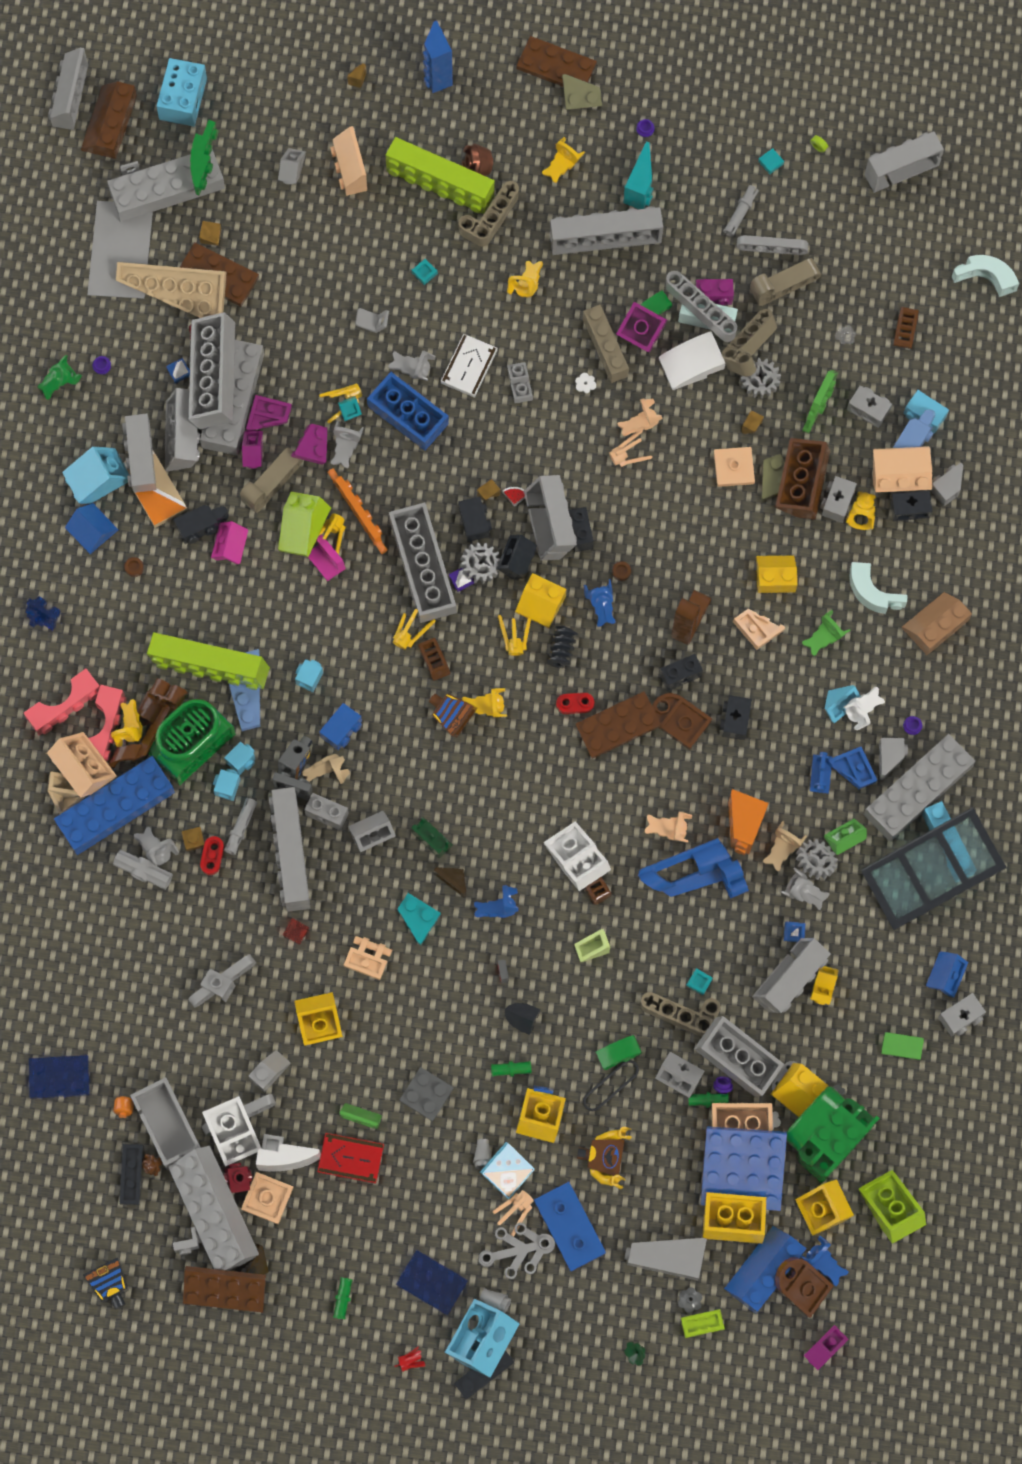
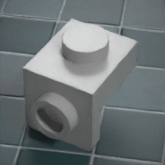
M191 1227L193 1239L173 1243L175 1253L187 1255L191 1254V1250L200 1249L199 1243H202L195 1227Z

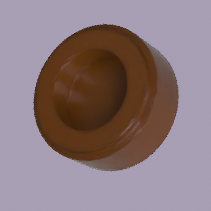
M131 557L125 562L124 568L129 576L138 577L143 573L144 565L139 558Z
M624 561L617 562L613 566L612 575L618 581H626L631 575V567Z

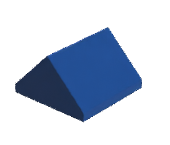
M94 503L77 508L65 526V529L89 554L94 552L118 531V528Z

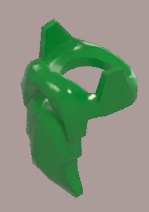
M67 355L57 364L53 365L45 376L44 381L38 384V388L43 390L47 400L51 398L52 393L58 390L60 386H64L66 383L76 385L82 377L81 374H76L68 365Z

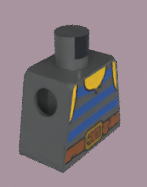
M303 736L300 742L293 740L278 761V773L285 772L290 774L291 778L298 779L310 759V746L313 741L306 736Z

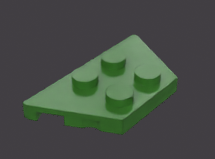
M834 370L828 371L813 401L802 431L810 433L818 414H823L828 398L830 399L834 391L835 379L839 372Z

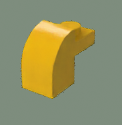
M827 966L818 969L810 996L811 1000L821 1005H830L839 970Z

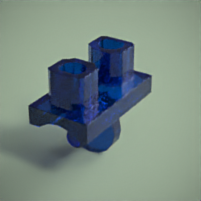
M40 596L34 600L30 598L26 602L27 608L25 610L27 617L31 620L29 625L33 628L37 625L41 627L46 626L53 631L56 628V622L60 617L61 611L55 606H52L49 611L45 609L46 601Z

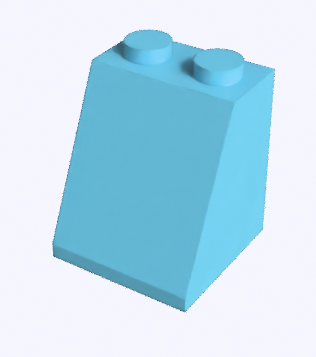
M91 447L62 472L66 478V483L74 493V498L81 504H91L128 483L129 475L116 449L106 447Z

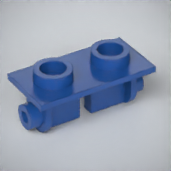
M820 752V755L813 754L810 792L829 794L831 766L828 765L827 761L832 756H827L826 752Z

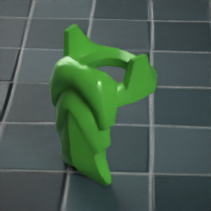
M832 610L822 616V624L813 633L812 637L802 642L804 646L811 649L813 656H816L821 648L835 643L850 631V629L846 631L841 630L836 622L830 618L833 614Z

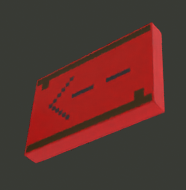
M325 1133L317 1172L376 1184L384 1144Z

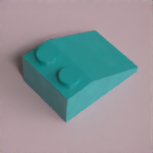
M647 141L624 189L623 203L639 210L645 209L646 205L649 206L653 198L652 192L654 188L651 187L650 142Z

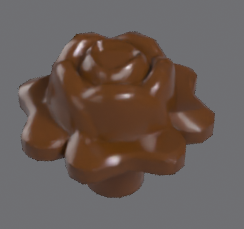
M145 1154L142 1168L146 1174L158 1176V1172H160L159 1166L163 1162L160 1157L155 1158L154 1155Z

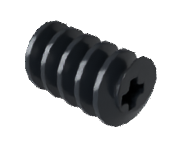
M556 626L557 630L554 631L555 637L552 638L553 644L550 646L551 651L548 654L547 664L555 668H565V665H571L567 658H572L573 655L568 651H574L575 648L570 644H576V640L572 637H577L578 633L565 626Z

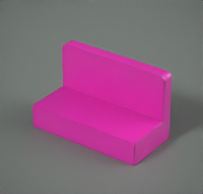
M233 521L220 523L211 558L215 560L227 559L235 564H240L248 529Z
M321 534L316 540L317 546L312 549L308 558L322 576L329 581L346 568L343 559L329 542L323 539Z

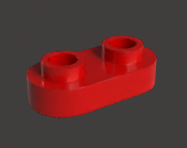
M589 693L562 694L556 701V708L562 714L588 713L594 708V698ZM586 699L588 704H583L581 701ZM566 700L569 702V705L565 706L562 702Z
M209 837L204 843L200 867L206 875H215L220 869L224 844L219 837ZM212 845H217V850H212ZM209 863L214 864L212 869L207 868Z

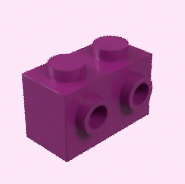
M733 279L696 280L695 286L715 304L722 306L732 305L734 298Z

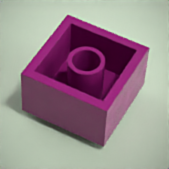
M633 302L616 335L650 353L668 320Z

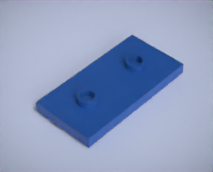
M570 1182L534 1199L570 1272L606 1254Z

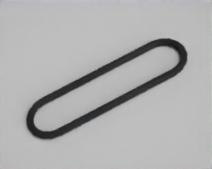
M632 1060L622 1062L584 1096V1107L588 1111L600 1109L638 1075L639 1066ZM632 1063L635 1065V1074L598 1107L592 1109L586 1105V1098L624 1064Z

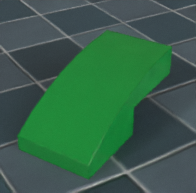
M663 290L640 304L658 315L672 308V303Z
M634 1035L596 1051L604 1070H608L622 1061L627 1062L642 1053Z

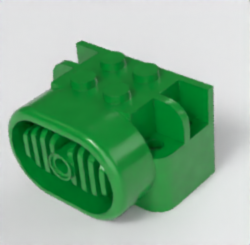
M201 699L188 700L181 704L159 725L156 731V740L151 745V751L148 755L150 757L153 756L157 764L180 786L236 735L235 729L209 702Z
M832 1086L826 1087L787 1130L786 1141L798 1151L797 1161L820 1183H823L880 1119L878 1116L872 1117L864 1109L863 1105L860 1106L853 1099H845Z

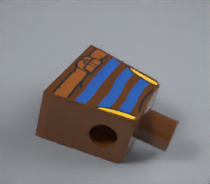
M435 693L429 700V703L436 707L432 716L450 735L456 738L478 709L476 706L449 693L444 698Z

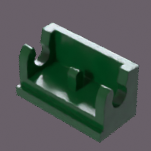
M422 817L417 825L414 824L411 827V832L440 859L453 844Z

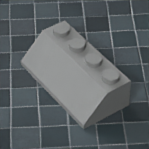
M78 48L65 53L64 60L60 61L59 70L61 73L56 78L57 91L53 93L52 103L54 104L53 108L49 109L48 114L52 127L74 130L88 69L84 48Z
M176 388L166 400L165 471L191 468L199 460L200 452L197 450V444L200 440V433L197 432L198 427L188 420L189 389Z

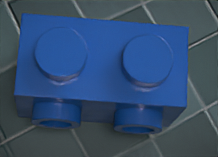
M342 703L319 731L320 737L337 750L341 747L344 748L349 743L351 734L358 732L361 728L362 718L358 713Z

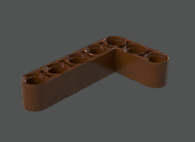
M696 590L693 591L689 601L682 598L675 612L671 638L689 645L712 598Z

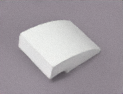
M711 331L672 348L658 358L672 390L705 379L707 375L725 368V361Z
M576 822L544 842L550 854L579 891L611 870L608 861L599 852L595 843Z
M239 1096L202 1112L225 1166L257 1153L258 1149H262Z
M279 1144L278 1151L258 1149L256 1166L259 1171L293 1170L320 1160L321 1153L319 1149Z

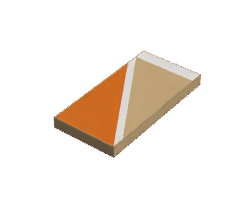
M153 451L157 490L136 492L135 495L154 528L188 511Z

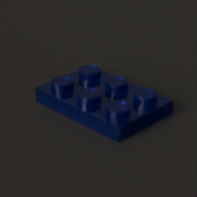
M88 1055L29 1058L30 1099L90 1096Z

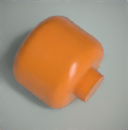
M121 1096L115 1099L113 1111L120 1118H126V1116H130L133 1113L134 1102L131 1098Z

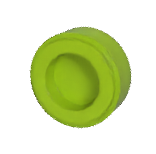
M817 135L810 140L811 145L821 153H824L828 148V144Z

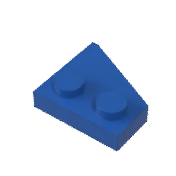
M862 747L827 761L829 766L858 789L878 781Z

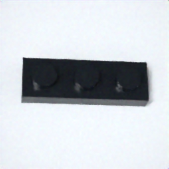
M123 1144L120 1205H140L143 1145Z
M505 1350L490 1378L472 1369L456 1381L454 1385L467 1400L515 1362Z

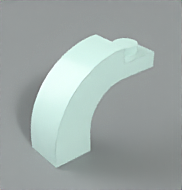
M987 255L968 257L966 265L961 264L957 266L952 274L954 283L975 276L987 278L994 284L999 297L1016 292L1019 286L1016 275L1006 263Z
M851 563L850 585L859 602L868 609L886 614L888 607L894 610L905 608L907 595L884 593L873 585L870 577L871 563Z

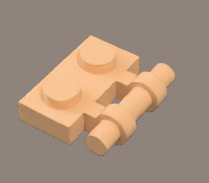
M356 936L353 943L360 945L358 950L350 948L344 967L381 980L387 965V961L381 959L382 955L390 957L392 949L387 948L382 943L376 944L371 942L366 937L360 938ZM366 948L376 951L375 956L365 953Z

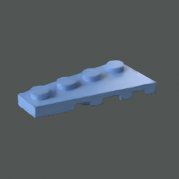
M259 649L246 652L248 654L260 656ZM229 684L241 730L245 731L260 727V688L252 690L247 688L246 685L239 684V686Z

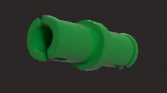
M508 1061V1063L491 1064L492 1077L502 1075L514 1077L515 1074L532 1073L530 1061L516 1063Z
M707 1092V1094H692L689 1098V1106H707V1108H711L712 1103H728V1094H711V1092Z
M340 1277L338 1295H335L336 1305L333 1318L346 1319L348 1302L351 1301L349 1295L353 1279Z

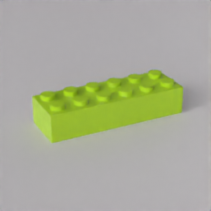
M395 137L386 153V170L390 175L404 178L410 184L415 183L426 191H433L445 199L449 198L460 206L465 205L476 213L484 214L494 198L495 180Z
M153 632L147 655L152 659L151 661L160 669L167 670V668H172L175 672L181 674L190 672L195 677L203 678V676H207L216 682L225 680L231 685L239 686V684H242L252 690H257V688L264 689L270 669L261 656Z

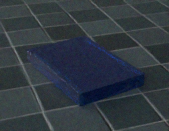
M416 1250L396 1286L448 1316L468 1280Z

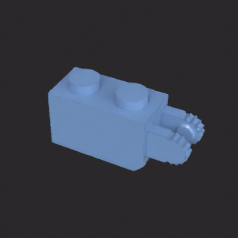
M927 409L920 419H910L893 448L922 447L925 441L929 442L934 434L931 432L933 427L930 425L936 416L935 411Z

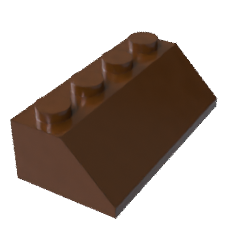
M118 81L102 85L81 151L113 159L117 158L137 97L134 85Z
M790 438L775 506L777 509L798 518L816 520L830 454L827 442Z

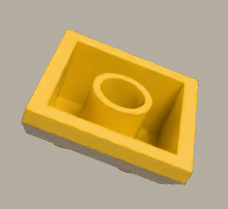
M794 555L756 556L758 593L796 592L797 566Z
M532 573L523 590L515 613L531 618L532 621L550 628L566 597V589Z
M333 992L294 1001L304 1046L343 1037Z
M792 1063L771 1095L797 1117H800L828 1085L803 1064Z
M527 1088L516 1133L554 1143L566 1098Z
M837 1179L824 1183L795 1199L812 1236L854 1216Z

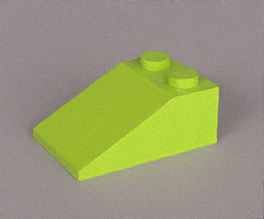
M291 492L283 508L278 550L280 552L309 557L331 507L319 496Z
M893 1170L859 1188V1192L880 1228L892 1244L926 1225L925 1212Z

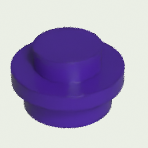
M643 119L638 122L636 131L642 137H649L654 133L655 127L650 120Z
M104 356L97 357L92 364L93 370L101 375L108 373L111 369L110 360Z
M910 716L905 719L903 729L909 735H917L922 730V722L918 717Z
M720 1076L714 1081L713 1088L718 1093L726 1094L732 1091L733 1084L730 1078Z

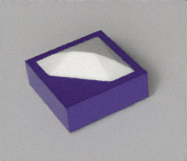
M460 568L449 574V578L457 592L474 584L472 578L470 580L467 579L468 573H462L465 568Z

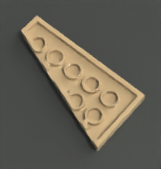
M117 262L116 281L199 318L224 312L226 272Z

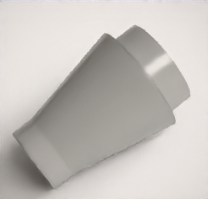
M488 1139L477 1140L473 1160L475 1168L482 1170L492 1159Z
M484 1289L480 1296V1300L503 1313L508 1310L511 1303V1298L507 1294Z

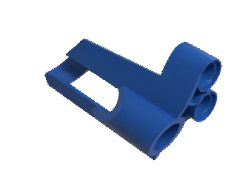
M718 838L642 868L638 874L640 880L647 886L660 892L663 891L670 897L723 881L730 898L749 891L739 861H733ZM687 859H694L698 867L697 872L673 882L663 879L657 873Z

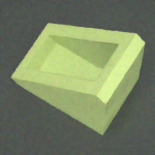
M604 929L574 944L580 962L608 954L610 951V945Z

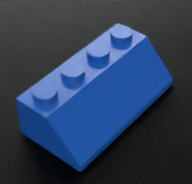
M434 21L424 43L425 51H423L425 59L423 60L425 67L423 69L425 75L424 82L427 88L430 87L432 93L453 85L452 50L438 21Z
M772 1226L765 1235L763 1243L758 1244L724 1290L756 1314L776 1289L775 1276L781 1263L791 1257L800 1258L807 1248L792 1236ZM789 1267L786 1270L785 1276L790 1271L791 1267Z

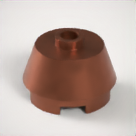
M475 143L466 145L463 150L466 155L465 161H462V166L483 176L490 175L493 166L490 149Z

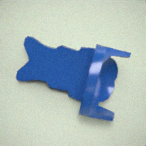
M609 579L607 586L588 590L587 585H583L585 597L591 601L595 614L598 616L597 627H601L606 622L614 624L616 621L612 616L613 590L611 579Z
M503 885L502 899L489 901L488 903L474 902V906L477 909L474 913L475 917L506 918L514 915L519 910L511 895L518 893L517 888Z
M819 1236L817 1239L822 1245L814 1246L807 1253L806 1257L801 1256V1258L811 1264L823 1276H827L834 1286H837L839 1284V1277L847 1275L848 1271L837 1265V1261L831 1257V1253L827 1250L831 1244Z

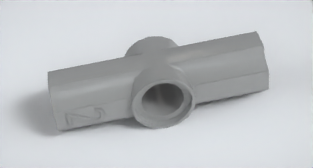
M122 850L114 858L113 866L130 873L131 876L142 882L148 881L165 890L171 882L172 873L155 867L151 861L145 858H137Z

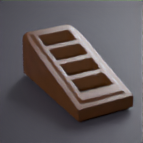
M901 307L893 346L912 349L919 310ZM902 322L912 324V326L904 325ZM900 330L910 331L911 333L900 332ZM899 337L909 338V341L901 340Z
M436 638L418 644L433 681L450 675L448 664ZM435 646L434 649L425 652L426 649H429V648Z
M602 877L584 888L594 906L612 895ZM599 882L600 886L591 890L590 887ZM603 889L604 892L595 896V892Z

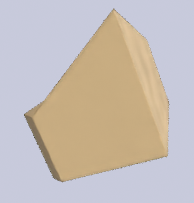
M50 772L48 793L59 814H62L85 797H79L62 773Z

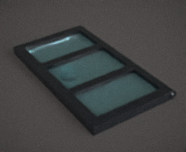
M971 807L862 868L861 873L864 875L895 931L1005 870L1007 867L978 817L976 809Z

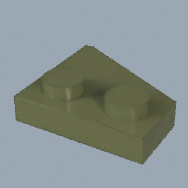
M562 74L566 110L602 106L600 87Z
M781 453L763 461L762 501L778 495L785 464Z

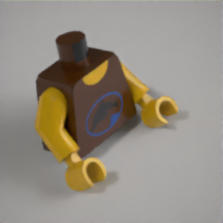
M622 1127L620 1130L608 1131L597 1136L591 1142V1149L579 1147L577 1159L589 1161L587 1170L590 1171L591 1176L600 1184L615 1186L618 1189L623 1188L618 1184L620 1180L625 1181V1178L619 1175L624 1145L622 1138L627 1140L632 1138V1136H626V1132L632 1130L631 1128Z

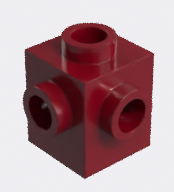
M241 1163L229 1164L230 1168L224 1169L223 1176L231 1193L249 1191V1182L252 1181L251 1170H248L247 1166H241Z

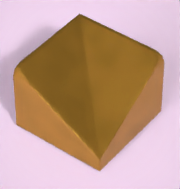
M364 63L354 68L348 75V85L358 88L362 87L367 73Z
M202 221L199 236L200 243L218 246L222 230L221 224Z
M750 411L743 424L742 433H754L759 425L762 424L764 416Z
M492 479L477 489V497H481V500L500 496V488Z

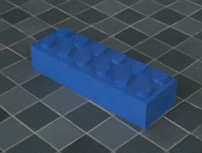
M153 756L58 815L54 820L76 855H79L174 794L175 791Z

